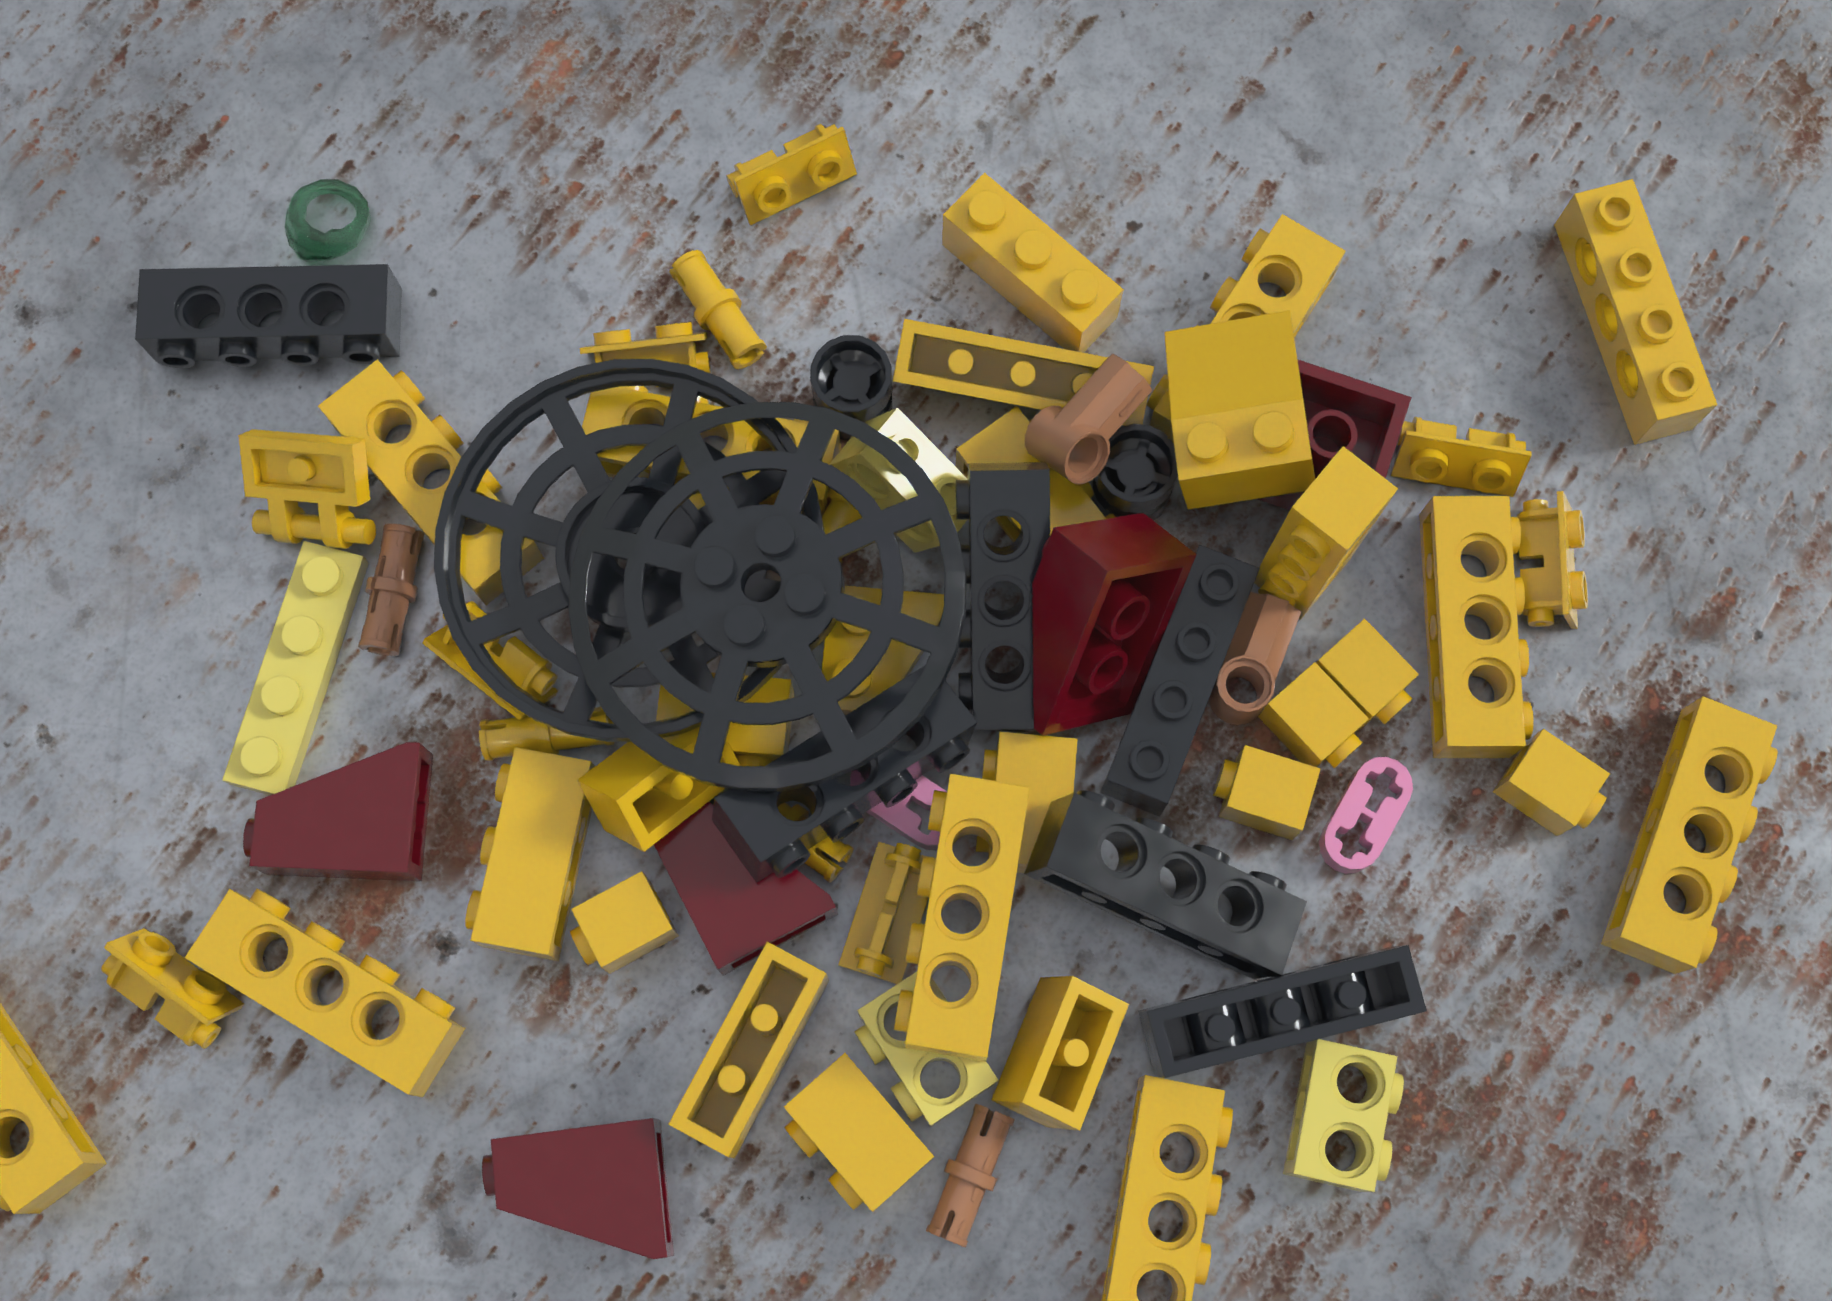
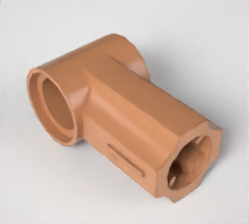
M1112 353L1063 408L1061 406H1049L1034 416L1025 434L1026 450L1028 454L1040 462H1046L1049 468L1074 484H1084L1092 481L1100 474L1107 463L1110 454L1109 439L1153 389L1146 379L1134 370L1127 361Z
M1250 592L1209 697L1211 709L1218 718L1226 723L1241 725L1251 722L1259 716L1273 696L1277 675L1301 611L1294 608L1289 601L1268 593L1258 594ZM1236 677L1246 679L1255 688L1256 701L1247 704L1235 701L1227 692L1226 681Z

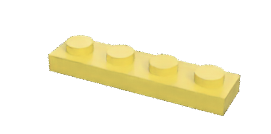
M303 541L222 779L224 782L267 795L278 793L296 785L369 565L364 556Z

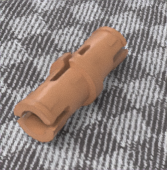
M401 524L384 525L381 549L374 577L367 579L365 592L370 597L365 624L363 625L361 639L358 644L360 649L386 656H398L400 654L402 632L409 603L416 601L418 588L413 583L417 560L425 535L423 531H415L416 528Z
M976 1103L955 1161L951 1159L947 1161L944 1172L948 1173L949 1177L931 1223L926 1228L927 1232L965 1248L985 1191L987 1189L993 1192L997 1178L993 1177L992 1173L1009 1129L1015 1119L997 1111H990L989 1108Z

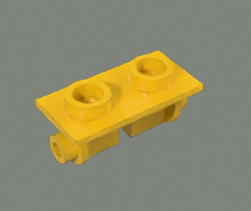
M820 123L814 127V130L783 144L785 154L779 157L775 155L773 150H770L743 164L739 162L734 165L735 171L726 175V178L735 197H740L750 226L857 175L843 127L837 128L833 124L825 128Z
M692 322L655 326L656 338L631 340L630 329L593 333L595 345L579 348L580 354L594 353L595 363L613 359H656L689 365L711 374L708 351L696 353L695 341L707 339V332L693 333Z
M1414 417L1412 422L1404 421L1397 442L1400 448L1391 470V476L1514 497L1532 456V451L1526 450V442L1516 440L1514 433L1507 432L1503 434L1469 428L1466 440L1456 439L1457 426L1426 421L1422 420L1421 417Z
M1557 491V507L1549 508L1548 501L1543 499L1527 500L1523 502V512L1517 514L1521 527L1520 559L1544 558V567L1520 569V577L1525 587V605L1522 614L1528 616V625L1532 627L1551 626L1554 624V615H1563L1571 629H1578L1577 609H1587L1586 575L1584 571H1575L1574 548H1584L1585 546L1584 521L1582 511H1572L1564 491Z
M474 601L465 603L471 620L487 615ZM448 625L424 638L423 645L491 697L499 706L506 709L518 720L527 716L499 697L471 668L452 638ZM516 636L507 640L504 648L498 644L500 638L484 644L494 662L517 686L543 703L557 695L558 690L553 685L558 675L551 671L552 663L548 659L542 658Z
M878 841L838 966L893 984H898L903 980L908 964L905 961L912 922L921 923L929 898L917 896L923 859L920 849L903 843H897L895 847Z
M143 928L109 941L104 946L111 953L101 968V971L108 976L107 985L117 990L143 1011L152 1008L159 995L163 997L165 1001L155 1020L189 1047L198 1044L201 1048L205 1049L210 1046L221 1031V1027L215 1021L242 1009L244 1005L242 1001L226 990V985L223 981L207 971L199 970L178 954L173 943L160 934L149 932Z

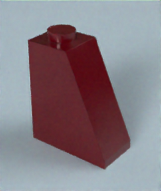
M406 742L257 800L255 817L247 820L243 834V849L245 856L250 857L249 866L266 875L422 881L433 754L421 743Z
M707 802L656 842L654 846L717 970L724 976L758 958L766 942L779 947L837 916L838 912L831 896L797 869L782 878H778L773 872L756 883L713 823L714 805Z
M649 1118L491 1139L492 1154L483 1156L482 1178L486 1195L495 1196L496 1209L651 1259L674 1256L661 1120Z

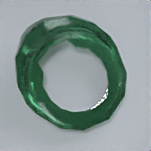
M320 179L301 187L292 197L286 211L284 228L290 248L299 259L306 262H326L346 255L358 246L370 225L369 204L357 187L338 179ZM320 195H340L349 200L354 206L356 217L342 229H331L323 233L311 227L305 220L307 206Z

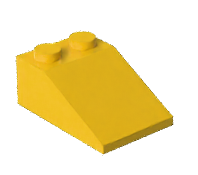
M1290 310L1164 332L1171 424L1178 480L1187 509L1306 491L1315 480Z

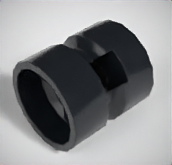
M842 335L829 340L816 352L810 369L814 406L829 408L862 422L892 410V366L886 352L875 341L860 335ZM839 431L840 439L845 441L851 439L852 435Z
M1130 424L1120 427L1109 439L1110 454L1106 465L1100 474L1091 481L1094 493L1091 497L1092 501L1105 517L1110 513L1116 517L1144 513L1154 521L1162 515L1178 477L1174 443L1164 432L1150 425Z

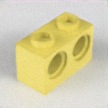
M898 408L865 421L866 424L896 442L923 468L944 499L958 533L968 519L956 520V480L968 479ZM854 436L851 437L829 464L854 479L876 501L881 510L918 496L907 478L882 454ZM931 520L896 534L914 553L940 546L939 538Z
M915 972L858 1009V1014L865 1025L854 1032L875 1065L887 1059L897 1074L900 1082L890 1089L910 1121L913 1122L923 1115L928 1125L932 1127L995 1085L998 1079L986 1061L905 1048V1041L896 1040L887 1033L884 1027L885 1018L891 1009L898 1006L901 989L914 991L917 972ZM931 977L930 986L933 993L939 999L948 1002ZM946 1061L956 1068L960 1083L956 1092L951 1096L942 1099L934 1098L928 1095L922 1088L920 1082L921 1073L931 1062Z
M1322 1039L1306 1043L1285 1159L1284 1175L1359 1192H1375L1376 1181L1384 1182L1386 1180L1392 1158V1142L1384 1140L1388 1113H1397L1402 1099L1404 1078L1402 1074L1395 1073L1398 1056ZM1345 1065L1356 1067L1365 1076L1367 1091L1363 1099L1358 1103L1346 1100L1338 1090L1337 1077ZM1336 1131L1348 1135L1353 1141L1356 1150L1353 1163L1343 1171L1333 1167L1325 1154L1326 1142Z

